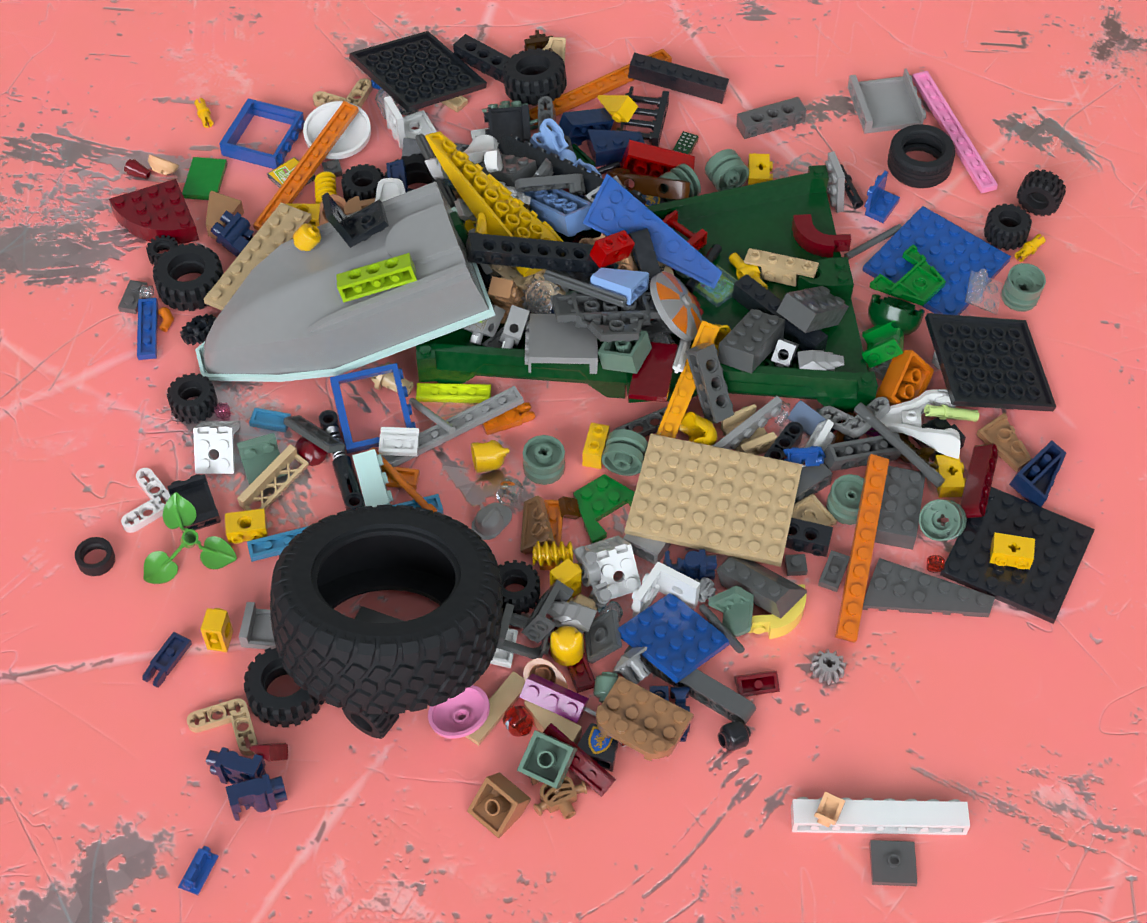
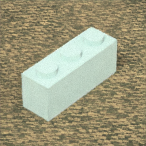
M372 449L352 455L365 506L391 505V502L394 500L391 490L387 491L386 484L389 481L386 472L382 473L381 466L384 463L381 454H377L376 450Z

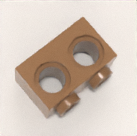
M492 276L488 296L493 304L506 307L516 306V303L520 301L521 293L515 282Z

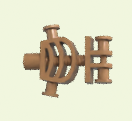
M528 776L529 778H531L532 785H535L540 782ZM565 776L559 789L544 783L540 788L541 802L538 805H533L534 810L541 816L542 812L546 809L550 813L560 809L565 819L573 817L576 811L572 803L577 801V794L583 792L587 794L585 782L582 781L581 784L574 786L572 779Z

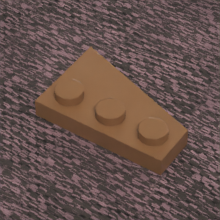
M540 496L524 501L520 551L525 555L533 552V546H535L537 541L540 542L541 546H543L545 541L548 542V545L555 541L544 499Z

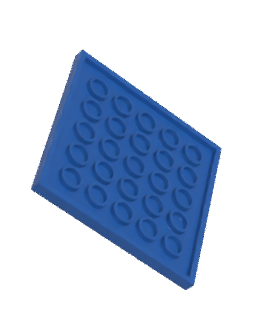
M922 206L863 266L862 271L874 278L882 274L896 283L914 267L913 264L902 258L903 253L914 244L919 254H923L926 262L933 266L946 281L945 286L922 307L934 314L960 315L1007 265L1011 256Z

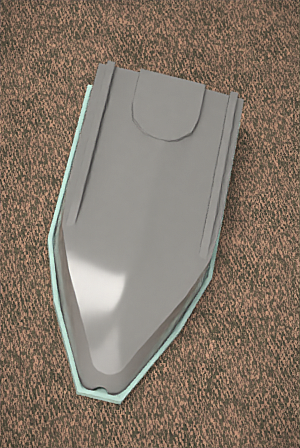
M433 182L383 201L389 226L351 248L330 222L318 226L321 240L310 251L299 250L294 245L293 239L281 244L250 272L215 319L206 340L195 349L201 374L203 377H208L209 381L285 382L338 376L495 316L477 263L468 262L466 247L452 222L450 213L457 212L456 207H450L437 182ZM354 212V213L349 214V215H346V216H347V217H350L351 215H353V214H355V213H357V212ZM410 253L416 269L417 281L343 302L337 289L336 274Z

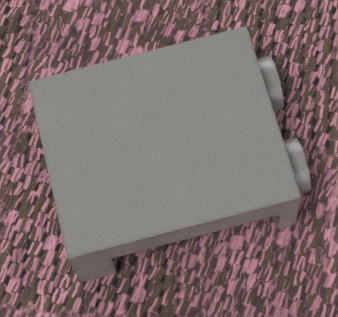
M255 602L246 603L239 633L241 647L274 649L276 645L271 627L270 610L256 609Z

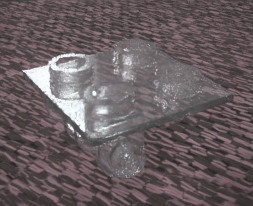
M980 269L979 272L971 271L965 302L997 315L1003 283L989 278L985 269Z

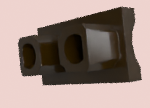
M535 30V35H530L529 39H524V51L545 48L549 38L553 36L539 34V30Z

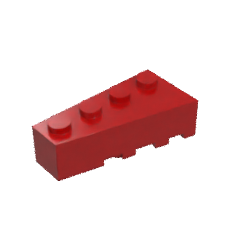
M629 140L620 168L629 169L630 174L659 177L683 163L694 171L695 156Z

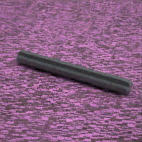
M546 270L543 275L544 279L549 282L611 304L625 307L627 303L626 296L555 271Z

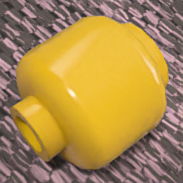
M309 223L301 225L293 234L294 245L301 251L312 250L321 240L319 228Z

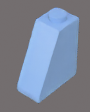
M600 268L592 274L590 284L626 296V304L631 305L648 289L649 273Z

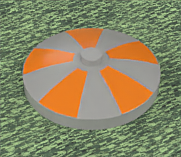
M668 272L658 273L651 279L650 292L660 317L679 338L685 341L694 340L702 322L701 314L694 298L677 277Z

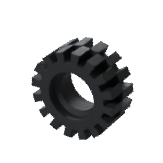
M161 235V238L156 236V240L152 238L150 240L151 243L148 242L146 250L151 264L155 266L157 259L161 258L162 254L158 252L169 250L172 247H179L175 238H171L168 235L165 238V235Z

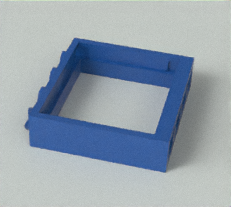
M248 98L219 143L222 156L271 169L278 168L283 164L285 156L291 151L294 141H297L299 133L303 130L305 123L303 112ZM254 115L291 125L273 155L236 145Z
M397 363L330 377L347 454L379 447L380 437L353 443L339 384L393 372L406 428H416L415 422H411L410 415H413L411 405L407 404L405 397H408L407 388L402 386L401 379H404L402 368L398 369Z

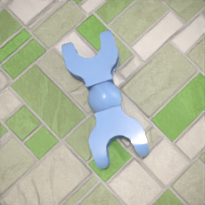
M553 119L543 120L540 125L541 132L535 133L530 139V143L534 145V148L539 146L545 149L549 155L552 152L560 156L562 161L564 158L574 163L573 166L577 167L579 164L585 167L589 173L594 171L600 174L593 165L584 163L581 159L577 160L575 153L567 149L569 145L564 139L563 130Z

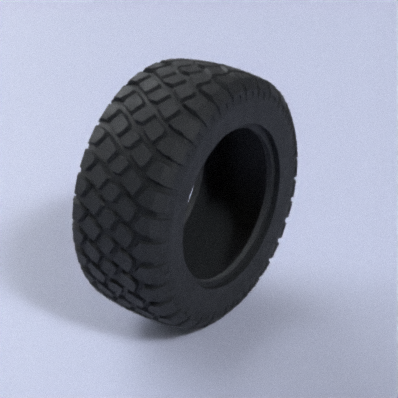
M405 505L358 507L356 510L342 511L337 513V515L323 518L302 530V533L297 534L289 542V545L283 549L279 559L276 561L270 590V617L273 637L280 661L288 675L294 679L298 686L303 690H308V694L313 697L325 700V703L338 708L344 706L346 710L359 713L366 711L367 714L383 715L384 712L400 714L405 713V710L414 712L427 709L428 705L431 707L446 702L448 698H454L464 692L466 688L471 687L484 674L493 660L499 641L503 608H501L503 606L501 576L496 558L487 543L474 530L442 513ZM382 590L416 593L440 605L437 609L422 617L396 623L360 621L345 616L334 609L342 602L354 596Z

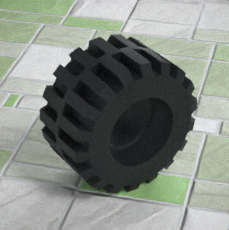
M358 164V166H352L351 169L345 171L346 174L342 175L341 184L346 203L356 196H359L360 201L376 198L378 182L384 179V174L379 168H375L373 165L369 166V164Z
M1043 169L1041 171L1029 172L1017 192L1018 202L1022 204L1021 207L1029 213H1034L1036 216H1049L1055 213L1066 193V186L1057 174L1054 175L1052 174L1053 172H1046Z
M1014 204L997 205L991 209L987 216L984 227L986 240L991 242L992 246H997L998 249L1015 250L1017 247H1022L1026 243L1031 229L1032 219H1030V214H1026L1027 211L1025 209H1021L1020 206H1014Z
M190 373V375L184 374L181 378L177 377L175 382H171V387L167 389V399L172 414L180 422L186 421V424L191 422L197 424L198 421H206L207 417L210 418L212 412L215 413L216 406H218L217 396L213 383L209 381L208 377H203L202 374L195 375V373ZM191 397H198L194 400H187Z
M513 560V563L506 561L504 562L505 565H498L503 596V606L501 608L504 611L506 603L514 605L513 613L521 615V612H525L526 614L529 612V608L534 609L535 603L539 601L540 578L536 569L533 570L532 565H526L524 561H521V563H517V560ZM511 584H520L525 587L518 592H511L505 589Z
M344 706L342 707L345 716L356 728L378 739L384 738L399 719V714H389L388 712H384L383 715L367 714L366 711L359 713L346 710Z

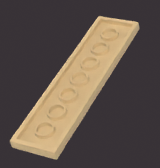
M280 203L205 296L204 303L223 310L250 272L281 244L293 239L294 232L304 223L310 222L312 219L311 214Z

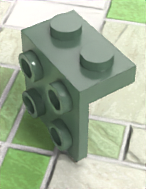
M733 586L709 598L708 605L723 612L722 624L735 638L751 630L754 608L753 594L743 590L742 587Z

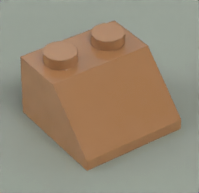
M499 772L486 777L467 812L496 837L500 838L522 816L531 798Z

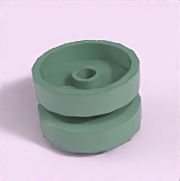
M725 149L710 158L705 167V174L718 191L741 187L748 179L749 169L735 150Z
M618 429L610 432L601 458L603 465L618 475L633 476L639 474L648 446L647 440L632 430Z
M540 435L528 440L523 448V469L526 477L530 481L541 485L552 484L562 477L565 470V450L563 444L558 439L548 435Z
M847 474L840 476L834 481L827 497L826 507L838 522L847 525L856 524L864 478L858 475Z

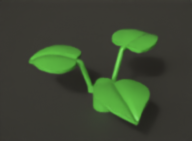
M175 492L167 500L162 516L168 528L176 529L180 527L184 532L180 538L181 545L171 557H168L163 551L150 553L144 562L143 579L151 584H162L172 580L178 571L177 564L172 560L184 547L192 548L197 545L199 549L203 550L200 554L201 562L204 566L213 570L225 567L234 562L237 557L233 548L224 539L211 536L206 538L204 546H202L198 540V533L195 530L184 528V526L193 524L196 518V510L188 500Z

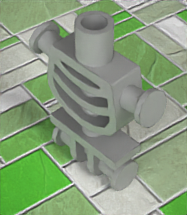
M584 546L578 547L573 552L578 561L577 564L582 570V584L586 587L592 586L593 590L589 598L596 602L595 607L598 608L597 611H602L612 594L610 590L606 589L607 582L599 584L601 581V570L596 561L597 554L593 551L586 552Z

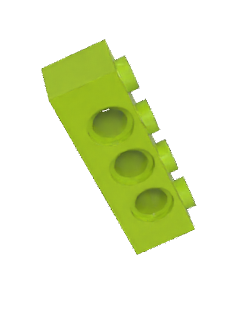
M410 253L336 274L337 289L343 302L417 281L416 269Z

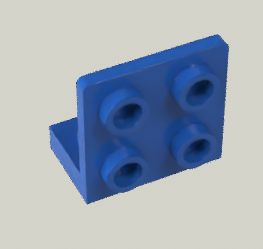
M888 171L878 175L874 186L869 187L867 191L868 199L864 206L866 208L865 216L881 223L886 221L900 199L899 196L885 191Z

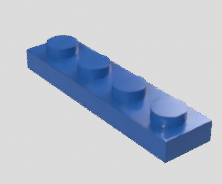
M157 298L138 299V360L157 359Z

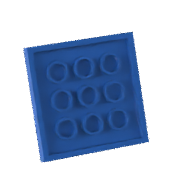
M671 593L618 628L621 639L632 648L647 647V650L641 655L675 683L681 681L730 645L729 640L721 631Z

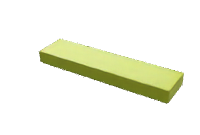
M417 383L416 400L418 402L481 403L491 398V384Z

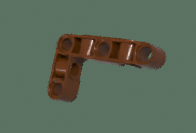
M615 168L607 171V174L612 178L617 175L621 183L628 187V191L636 190L647 196L677 200L689 198L691 184L689 181L630 174V170L624 168ZM629 179L634 181L633 188L629 187ZM663 183L668 186V192L662 191L661 185Z

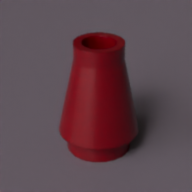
M129 159L124 166V171L127 172V175L146 180L151 175V170L135 159Z

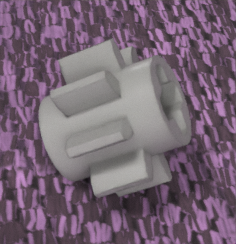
M703 577L700 581L695 579L700 583L699 602H705L706 599L709 600L710 597L715 595L716 588H714L715 584L712 580Z

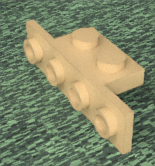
M749 248L744 259L746 264L761 267V279L795 287L797 286L798 275L814 278L819 267L818 262Z

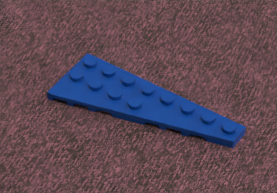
M606 174L583 224L607 236L623 230L628 234L632 231L647 228L659 262L715 288L722 271L615 179Z

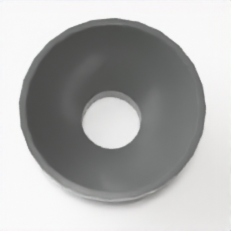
M546 158L533 177L552 176L554 172L551 161Z

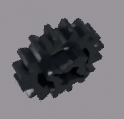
M205 314L203 317L199 315L192 318L191 322H187L186 326L182 327L183 330L180 331V336L184 343L187 345H195L197 342L199 344L203 343L216 317L213 314L209 316Z

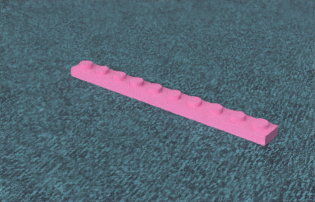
M928 71L912 74L913 83L941 129L953 141L955 152L980 193L997 190L998 184Z

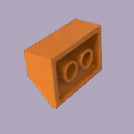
M904 350L903 354L892 358L875 399L885 397L888 399L890 406L911 401L926 391L934 370L913 350Z

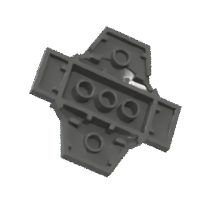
M592 274L583 275L581 281L590 284ZM573 292L571 295H552V305L557 322L568 323L574 321L575 328H589L600 341L629 342L639 340L643 325H650V319H662L653 303L651 292H644L631 305L626 304L625 307H620L580 292L578 294Z

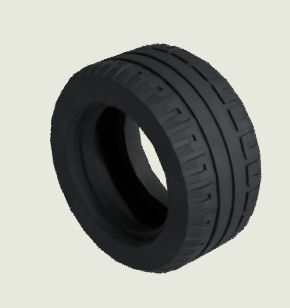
M924 124L907 126L898 131L891 140L887 160L888 168L899 182L914 188L934 187L945 181L950 175L955 158V145L951 138L937 127ZM924 151L933 155L937 160L930 162L917 161L905 153Z

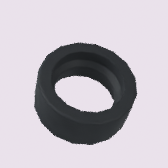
M92 537L82 541L77 546L75 560L80 571L85 575L100 576L107 573L113 567L115 553L109 541L100 537ZM102 549L106 551V557L96 564H87L83 560L85 555L92 550Z

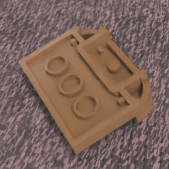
M619 676L601 706H598L596 711L597 727L603 737L607 739L609 736L643 754L644 759L649 761L666 756L669 757L694 717V714L621 676Z

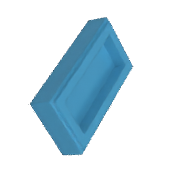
M254 408L249 425L251 427L286 433L288 427L284 425V418L291 417V414Z

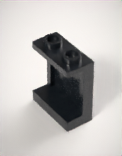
M528 105L493 109L487 107V112H484V122H488V129H485V135L494 137L497 143L501 141L504 134L507 136L515 135L521 139V142L524 140L530 141Z
M196 474L188 480L174 481L171 485L167 486L170 497L177 492L184 499L188 500L196 510L195 521L190 526H184V528L198 530L221 522L205 474Z

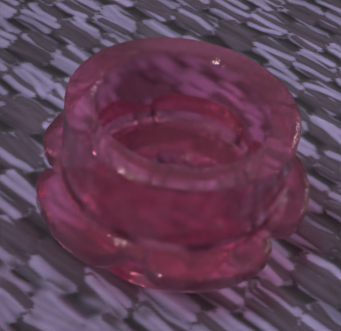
M219 402L217 407H215L216 416L222 420L230 417L229 405Z

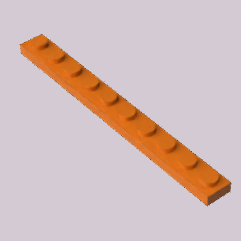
M664 49L647 55L672 63V57ZM630 64L573 89L559 98H555L553 104L556 116L595 99L598 95H603L635 80L628 78ZM538 106L529 110L530 121L538 119Z
M343 101L254 222V229L259 230L280 203H293L359 112L357 106Z
M873 454L869 455L835 634L836 638L853 643L857 641L889 464V459Z

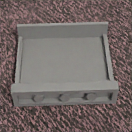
M907 68L904 69L903 76L861 82H858L856 75H849L847 88L864 134L898 130L911 125L923 124L924 119H926V111L921 106V98L917 96L916 86L913 85L912 76L909 75Z
M530 314V320L526 321L525 365H528V373H531V363L589 364L590 374H597V337L589 328H575L574 321L568 323L557 322L555 314Z

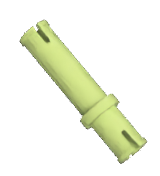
M927 404L924 407L925 416L938 417L941 420L956 419L977 422L980 415L978 410L953 408L947 405L935 406Z

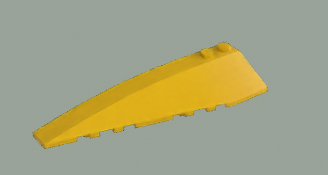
M440 131L426 134L425 138L439 163L476 219L479 213L485 215L487 233L489 235L564 242L546 221H540L537 218L538 214L533 210L531 212L523 206L524 202L511 196L512 192L491 174L486 175L478 163L476 165L469 160V156L465 152L458 151L456 149L457 145ZM516 267V269L520 272V274L523 277L536 274L537 272L543 270L536 268L532 269L525 267Z

